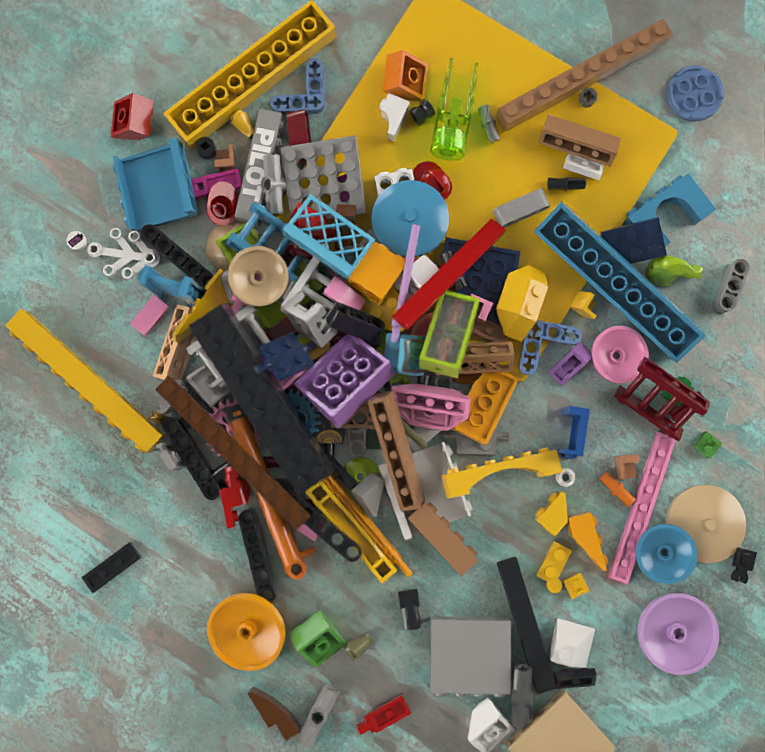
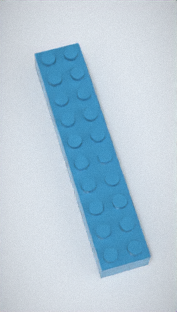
M563 201L534 230L536 235L676 363L706 336L697 324Z

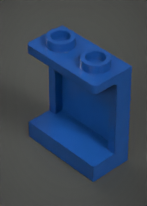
M575 406L562 408V416L573 417L568 450L557 449L558 454H561V458L577 459V456H583L590 409Z

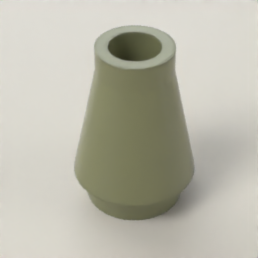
M366 632L347 642L344 649L353 661L356 658L359 659L369 645L373 643V640Z

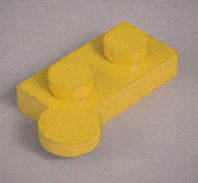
M555 541L552 542L536 576L547 581L546 587L551 593H558L562 589V582L558 578L572 550Z

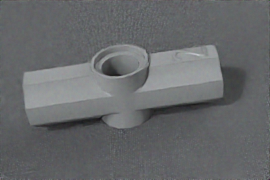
M264 155V177L261 180V189L266 193L267 211L271 214H283V193L286 190L285 178L281 175L280 155Z
M324 684L296 739L304 747L312 748L339 695V692L330 685ZM319 712L323 718L317 720L313 717V713Z

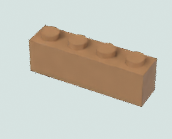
M548 115L538 144L610 167L617 155L620 138Z
M424 501L421 507L411 511L407 518L460 576L464 575L479 561L475 556L477 552L470 544L466 547L462 542L464 538L457 530L453 532L449 528L451 525L444 516L440 518L435 513L438 510L431 502L427 504Z

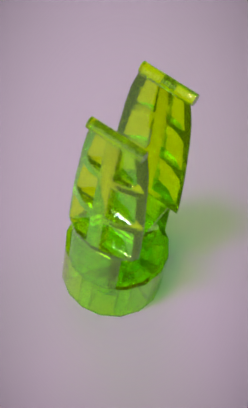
M453 58L449 60V66L444 79L430 146V152L434 156L450 161L460 160L465 156L479 65L478 62L474 65L465 115L460 114L462 100H459V98L451 99L449 112H444ZM439 120L444 122V126L438 127ZM467 125L465 132L460 129L461 126Z

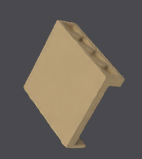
M561 689L529 719L528 727L520 728L506 741V745L511 752H614L616 748L564 689Z

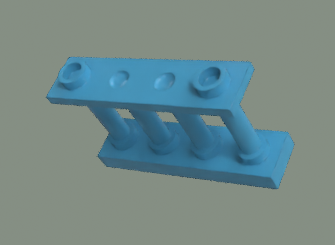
M253 202L249 209L252 216L239 234L231 233L226 245L238 253L248 247H252V245L246 242V237L259 218L269 226L257 244L253 246L264 247L275 230L282 234V229L286 224L269 213L263 205ZM284 237L275 252L282 256L291 240ZM294 257L289 267H287L288 280L295 283L298 278L295 275V270L304 257Z
M145 265L144 269L139 273V284L159 299H163L166 293L182 298L193 307L196 299H202L206 292L192 278L184 276L183 281H173L163 278L148 265Z

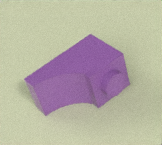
M581 342L577 343L548 373L563 386L591 359V351Z

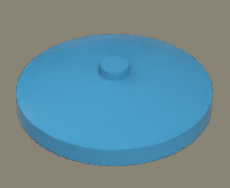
M414 180L397 182L386 188L377 198L372 210V228L378 242L385 245L393 254L406 258L412 225L414 224L420 226L414 258L426 255L436 249L444 239L449 224L448 208L440 193L430 185Z

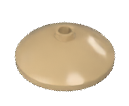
M234 220L230 225H218L211 231L206 243V254L209 262L217 271L219 269H222L224 272L229 270L230 264L215 241L245 222Z
M252 246L240 251L233 258L228 270V281L232 292L242 302L252 306H265L275 302L284 293L288 283V269L282 257L274 250L263 246ZM256 274H259L261 276L260 281H256L254 279V276Z

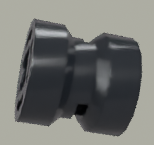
M424 99L418 107L410 109L409 113L414 122L421 126L427 118H432L435 115V110Z

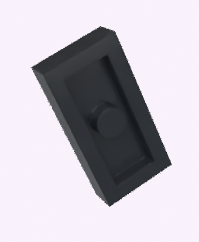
M583 667L576 670L562 669L555 671L557 689L595 686L597 677L595 668Z

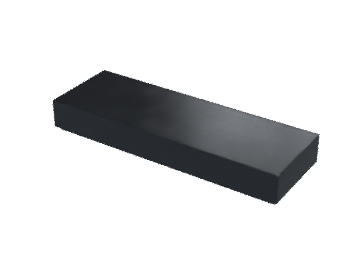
M129 542L81 578L93 594L142 557L133 544Z

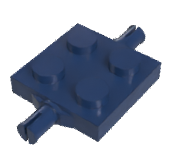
M293 332L259 346L258 351L263 357L264 363L255 366V371H257V374L269 370L281 382L313 366L314 362L307 352L315 349L316 345L313 341L302 345Z

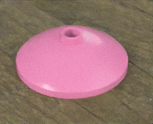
M613 326L605 329L596 337L592 345L591 358L596 371L604 379L613 383L621 384L633 381L639 375V372L636 370L644 356L649 359L648 347L643 337L634 329L626 326ZM614 353H616V354L618 355V358H617V359H614V357H613V354H614Z

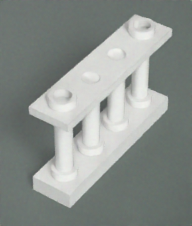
M315 257L311 259L282 303L281 312L285 313L282 307L298 292L305 294L330 311L332 310L336 302L332 303L311 290L309 285H307L310 279H316L326 286L331 282V279L321 274L317 269L322 263ZM300 304L296 306L298 309L305 313L309 311ZM326 317L325 319L321 318L316 323L320 326L319 330L321 333L322 331L327 332L330 327L326 322Z
M248 305L235 314L240 323L242 321L249 323L263 344L270 342L254 318V313L257 312L255 306ZM198 340L186 348L190 355H200L217 379L211 384L212 387L219 386L221 388L226 385Z

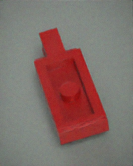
M400 694L363 716L364 721L357 724V729L360 735L369 730L371 733H378L410 715L411 710L403 695Z

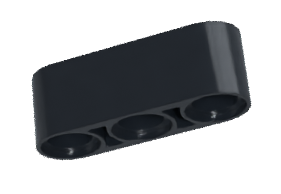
M336 303L326 317L327 324L332 328L371 343L377 339L385 328V324L381 319L343 303Z

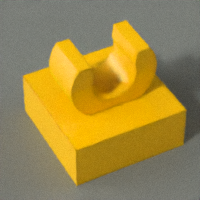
M580 572L562 580L571 599L590 591Z

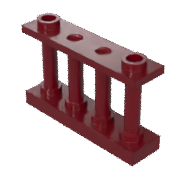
M644 356L636 370L639 372V375L626 389L619 385L614 397L621 404H625L664 431L668 437L674 438L679 442L684 431L681 427L695 413L703 417L708 412L711 402ZM645 379H649L656 385L643 400L632 394ZM662 390H665L672 395L667 403L659 411L649 406L652 400ZM679 401L689 408L674 423L665 415Z

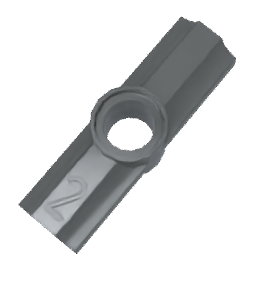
M526 664L515 666L514 685L511 691V725L521 729L528 727L529 707H531L532 667Z

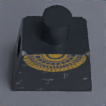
M315 412V414H321V416L316 418L321 424L315 425L319 432H314L315 439L318 443L323 444V451L326 455H335V444H343L346 428H331V421L321 412Z

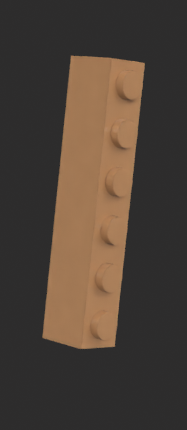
M391 390L374 394L368 400V404L400 511L419 509L425 498L394 392Z

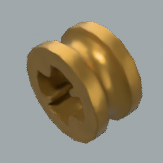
M152 410V416L148 419L162 425L168 416L161 415Z

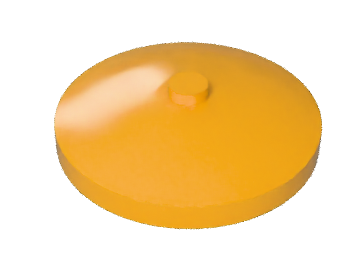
M237 593L226 597L214 608L207 624L208 640L215 654L224 663L238 670L255 671L267 667L278 657L284 646L286 636L285 625L280 613L269 601L255 594Z

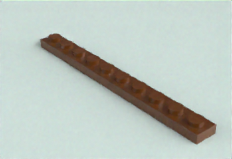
M168 376L155 389L296 531L306 522L311 515L171 376Z

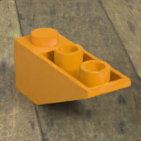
M587 511L567 516L568 522L566 525L569 536L599 569L607 571L606 565L608 560L600 547L603 543L600 534H597L595 529L597 526L595 516Z

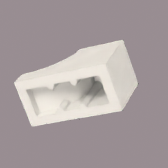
M390 93L386 99H382L379 109H381V117L386 119L389 126L387 139L394 142L409 111L410 102Z

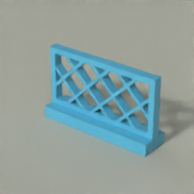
M311 194L290 222L282 229L283 236L346 280L349 279V276L375 242L373 237ZM310 201L318 206L319 212L307 213V206ZM322 215H332L335 219V224L324 225ZM320 216L321 226L310 227L309 217ZM306 218L308 228L299 229L294 223L297 219ZM336 227L338 237L327 239L325 229ZM339 227H349L351 235L340 237ZM322 229L324 239L317 241L313 239L311 231ZM363 237L369 242L366 247L357 248L355 238ZM352 239L354 249L343 250L341 240ZM339 241L340 251H330L327 242ZM355 252L356 261L353 265H350L345 261L344 254Z

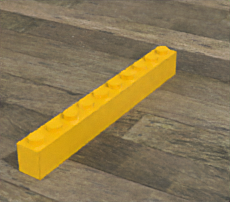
M20 309L5 325L10 330L8 333L15 339L22 340L24 342L23 346L30 352L34 351L38 355L36 358L41 363L52 367L50 371L57 377L62 376L66 380L64 383L70 389H76L80 393L78 396L82 400L93 404L92 408L100 415L104 414L108 418L106 421L114 428L118 427L122 431L121 435L129 441L130 439L136 443L135 447L141 453H152L155 450V446L164 440L166 435L31 313Z

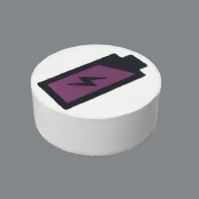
M73 231L67 236V244L73 250L80 251L87 246V237L82 232Z

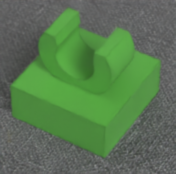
M704 431L693 447L707 458H711L722 443L708 431Z

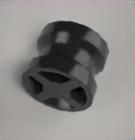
M201 137L196 142V150L203 159L210 160L216 156L217 148L211 138Z

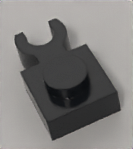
M737 547L732 566L736 567V569L731 574V580L740 581L745 584L748 582L747 572L748 570L753 571L757 552Z

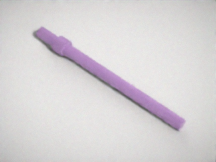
M412 225L396 311L407 299L420 230L419 225ZM392 319L391 326H393L390 342L398 343L400 330L403 327Z

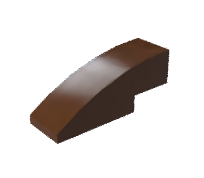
M252 687L247 694L268 728L276 724L286 741L300 732L301 725L281 702L256 687Z

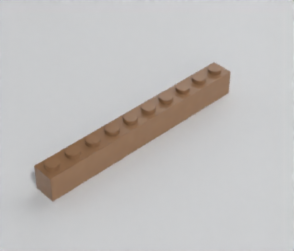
M661 19L499 107L496 117L506 132L663 47L673 34L665 20Z

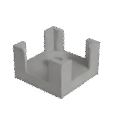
M298 292L282 308L297 332L322 348L338 331L331 327L322 335L316 323L327 313L324 306L316 303L306 313L301 311L296 306L304 299L305 295Z

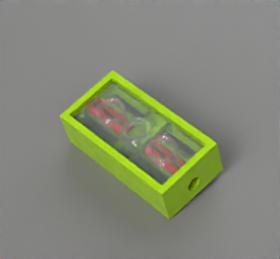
M446 291L438 299L419 358L421 369L455 378L459 377L479 310V298Z

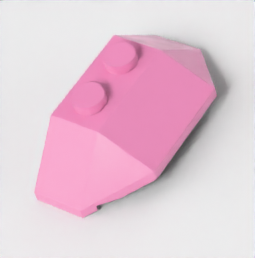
M407 384L392 387L400 416L409 425L449 431L469 417L471 398L454 389L423 384Z

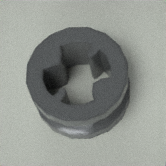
M585 88L579 96V103L583 107H591L597 99L596 91L592 88ZM586 94L590 95V101H586Z

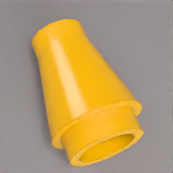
M242 109L238 110L230 117L231 124L250 139L253 137L255 129L247 113L243 112Z

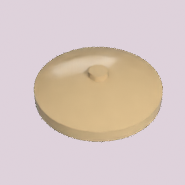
M696 485L683 490L670 504L666 516V524L680 527L691 536L697 548V562L717 563L729 558L736 552L737 547L741 546L745 537L746 518L740 503L731 493L717 486Z

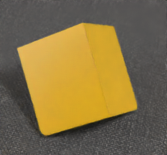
M579 291L570 308L583 318H596V315L591 311L596 304V301L593 300L594 294Z

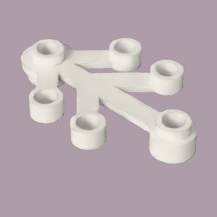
M118 228L111 229L110 236L119 243L123 250L105 248L96 242L89 244L87 248L88 254L95 259H99L103 255L121 258L113 265L104 266L103 273L108 277H113L118 270L132 260L139 262L132 268L126 267L122 270V276L127 280L133 279L135 274L144 269L145 265L154 268L160 263L159 253L154 249H148L142 241L140 233L137 231H131L128 238L133 243H136L142 253L132 250L123 237L122 231ZM119 231V235L114 237V233ZM134 234L138 235L136 240L132 239ZM97 247V251L92 253V248ZM149 255H153V259L151 261L147 260ZM112 268V273L107 274V270ZM131 271V275L126 277V272Z

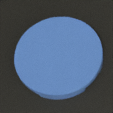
M699 65L687 66L679 70L667 87V101L670 108L677 116L688 121L696 122L710 118L717 112L724 98V87L719 76Z

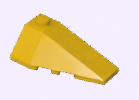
M219 269L205 286L206 292L202 299H196L192 313H187L173 332V341L175 343L192 334L188 327L220 304L228 303L230 307L233 306L229 302L221 282V276L224 273L222 269Z

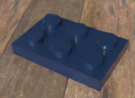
M659 217L600 231L601 237L630 264L667 255Z

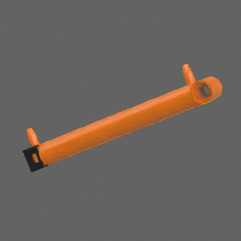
M236 404L223 409L226 422L229 423L235 440L268 472L248 417L241 406ZM254 489L283 563L285 574L292 579H301L307 571L302 559L315 553V548L311 547L299 552L288 522ZM297 563L299 570L296 573H292L291 567Z

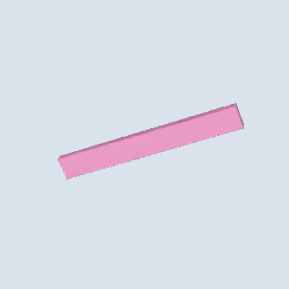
M656 432L635 494L636 499L632 503L608 578L627 585L636 562L637 542L647 529L676 442L674 438L668 437L665 433Z

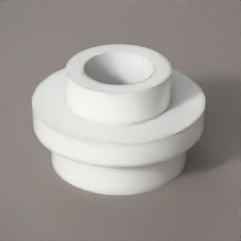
M561 468L562 473L556 474V481L560 486L569 487L575 482V473L570 468ZM565 473L568 475L567 481L562 479V475Z

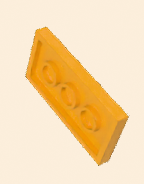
M508 372L482 373L481 377L474 382L467 396L471 398L468 419L452 429L487 446L519 378Z

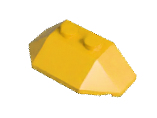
M527 265L508 273L496 307L504 336L517 342H522L536 323L548 289L545 272Z

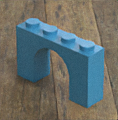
M688 173L684 177L679 175L672 180L671 183L673 185L670 187L664 186L658 190L655 198L648 197L641 203L642 207L638 210L636 207L626 214L628 217L625 219L624 224L627 225L655 218L658 205L663 203H674L680 206L694 225L715 211L716 208ZM662 231L664 243H665V246H666V245H668L671 241L667 238V236H666V235L664 234V232Z

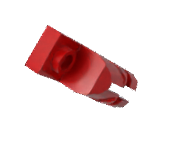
M232 466L225 467V485L227 484L228 487L219 489L227 529L234 528L236 522H239L237 510H233V507L246 505L250 498L247 481L239 479L240 474Z

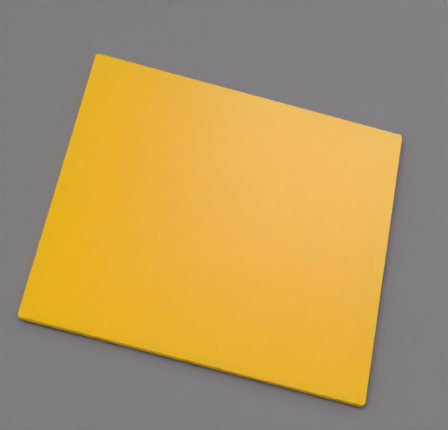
M413 0L321 141L354 135L357 137L367 214L356 215V226L365 233L369 229L373 231L372 210L378 198L374 176H378L381 172L393 173L401 168L412 169L413 172L414 168L424 161H431L440 166L452 182V191L450 196L444 200L449 212V224L446 235L436 249L426 254L436 266L444 264L440 255L444 253L446 237L469 241L491 218L497 222L492 212L495 208L535 190L543 189L550 207L538 214L505 227V234L493 246L520 251L518 269L531 265L545 272L548 289L537 320L561 324L570 309V305L587 280L536 235L534 230L561 201L600 236V231L620 227L627 217L626 214L633 208L678 135V131L596 82L587 87L594 89L597 93V99L591 107H583L579 103V96L582 92L580 91L505 132L496 117L499 107L573 67L462 0ZM405 50L429 65L424 99L432 105L435 115L432 118H427L424 124L418 126L408 111L395 141L392 142L387 139L389 126L386 119L381 117V109L379 107L382 99H386L388 96L387 93L382 91L387 55ZM586 94V96H585V97H586V101H590V99H591V98L589 97V96H590L589 94ZM404 99L410 102L409 110L413 107H418L421 102L418 100ZM482 105H489L493 119L496 120L495 126L499 140L494 143L489 142L485 128L481 126L482 120L478 108ZM548 115L620 138L617 155L610 167L604 165L599 180L564 169L563 166L568 153L538 144ZM338 153L335 156L337 164L342 163L345 159L343 153ZM319 156L316 160L319 167L324 166L326 158ZM341 172L338 176L344 175L346 173ZM326 175L319 178L321 186L328 184L329 179ZM565 176L569 179H586L585 189H567V192L564 190H547L548 177L565 178ZM308 178L302 179L301 187L303 189L308 188L310 180ZM384 183L381 185V188L385 190L390 185ZM286 193L283 197L284 213L272 214L285 224L290 222V210ZM325 194L322 197V202L326 205L330 204L331 196ZM310 201L307 207H311L313 202ZM327 219V225L335 224V219ZM363 237L355 238L357 248L362 242ZM335 241L327 242L330 251H339L334 249ZM534 324L531 328L533 330L532 336H528L527 339H536L538 341V338H534L539 329ZM550 328L548 331L549 336L552 337L557 329ZM471 334L469 343H488V341ZM507 337L505 342L512 341L515 354L513 371L508 373L518 377V381L523 382L528 377V375H523L519 371L523 341L517 342ZM542 340L539 357L549 341ZM529 342L526 345V350L529 353H534L536 345ZM535 356L528 357L527 363L523 364L527 372L533 368L530 365V359L533 358L535 360ZM501 361L499 365H508L509 361Z

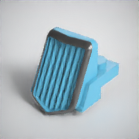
M386 333L384 357L390 361L394 373L424 375V373L428 372V370L421 369L419 364V358L426 340L425 336L400 334L398 343L390 342L392 334Z

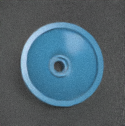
M659 524L647 529L639 538L636 546V559L640 569L647 577L658 583L673 584L684 580L692 573L697 562V548L691 536L680 527L671 524ZM662 549H667L666 555H661Z

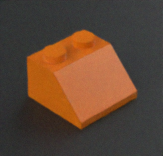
M405 50L388 54L382 91L402 99L423 101L429 65Z

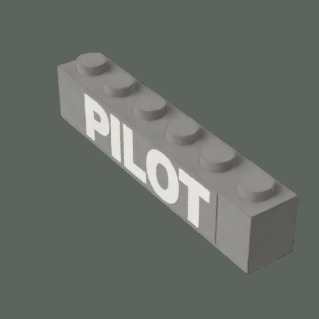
M259 109L235 213L237 221L246 223L250 219L252 213L249 212V209L253 202L263 206L266 203V193L261 189V180L264 177L263 156L276 155L277 149L281 147L280 133L281 131L284 132L285 120H283L282 113ZM259 218L255 225L260 226L262 220Z

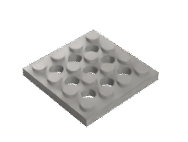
M355 135L280 147L290 215L297 204H303L304 199L310 194L321 202L322 197L325 194H329L331 202L327 206L336 211L337 204L356 205V215L367 214L357 137ZM338 153H343L345 156L344 161L337 164L335 156ZM319 156L326 158V163L322 167H319L316 163ZM301 159H306L307 167L303 170L299 169L298 162ZM341 172L347 174V180L344 183H339L337 179ZM323 175H326L329 179L328 184L325 186H321L319 183V178ZM304 178L310 180V186L306 189L301 187V181ZM347 191L350 194V199L347 202H342L340 195L342 192ZM313 203L312 206L309 207L319 212L318 206L315 203ZM329 214V215H325L327 219H333V218H334V217H333L332 215H330V214Z

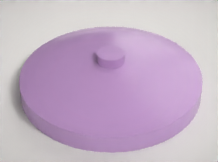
M667 593L655 598L643 610L638 623V640L644 655L656 667L667 673L686 675L699 671L711 661L718 648L719 628L714 614L701 600L684 593Z

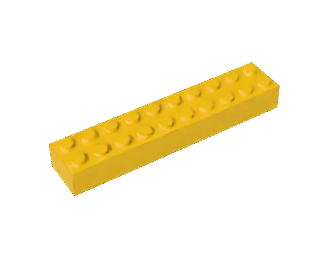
M310 0L163 114L189 148L193 149L199 138L210 136L228 122L235 112L245 109L336 39L335 26L316 3Z

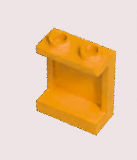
M374 242L349 276L347 285L380 306L388 291L404 271L406 261L402 256L390 252L385 245Z

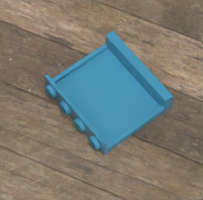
M176 137L169 139V145L123 159L113 156V169L118 178L117 188L121 192L122 197L120 202L126 216L124 221L128 229L140 232L142 227L147 224L158 227L199 215L184 145Z

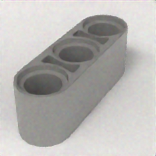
M538 189L495 208L492 212L498 224L505 228L548 209L550 204L543 189Z
M737 259L726 267L713 302V308L717 313L723 314L736 307L750 270V265L745 259ZM735 265L740 268V273L735 270ZM729 283L733 284L734 290L729 288ZM722 300L727 302V308L722 305Z

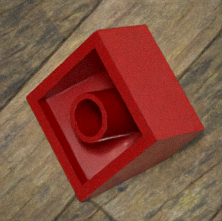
M131 93L114 101L111 138L142 140L149 137L152 131L153 100Z

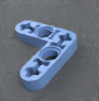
M312 58L306 64L307 94L276 95L270 100L272 111L282 113V115L306 109L307 114H317L323 111L324 71L321 60ZM313 65H317V76L313 75ZM319 82L321 86L318 90H313L310 87L311 83ZM296 100H300L303 103L298 109L292 106V103ZM305 100H308V108H306ZM314 100H318V103H320L318 107H314ZM280 101L282 105L278 109L276 105ZM286 101H289V109H287Z
M537 320L535 324L539 331L535 333L534 338H538V341L536 339H527L528 336H532L533 330H530L523 339L519 371L523 375H531L536 371L542 340L575 345L581 341V331L575 327ZM550 328L558 330L556 338L549 336L548 331ZM563 329L565 330L564 334H570L574 332V335L577 336V338H575L573 341H570V337L564 336L563 340H561V337L563 335ZM532 342L536 345L534 353H529L526 350L527 343ZM535 356V360L533 358L530 359V365L533 368L527 372L523 364L527 363L528 357Z

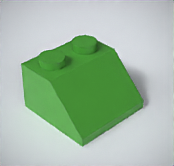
M321 610L289 633L296 651L315 668L347 645L336 627Z

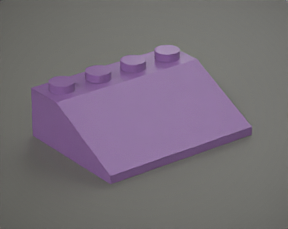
M346 334L306 371L294 385L329 421L339 428L395 373L389 360L360 338Z

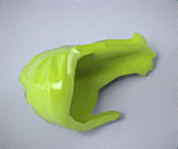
M666 255L652 259L646 267L645 276L655 285L669 287L671 285L670 282L675 281L678 277L685 279L697 278L699 280L703 268L695 264L691 266L685 260L676 256Z

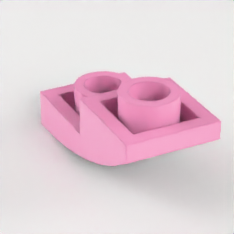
M335 276L323 292L325 296L334 302L343 303L358 310L366 302L357 292Z

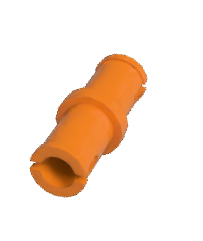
M608 471L600 476L599 480L626 507L635 501L636 498L623 487L624 484L622 482L619 483Z

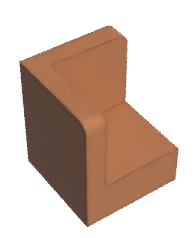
M228 144L229 149L216 151L217 159L214 162L218 173L237 169L233 144Z
M639 455L614 456L616 479L636 478L635 463H639Z

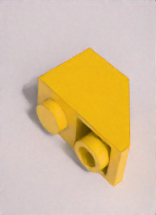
M554 491L548 498L549 503L545 507L541 506L535 513L537 517L534 520L553 536H556L568 522L566 494L563 491Z

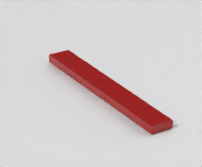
M491 218L392 315V319L408 330L505 234L506 229Z

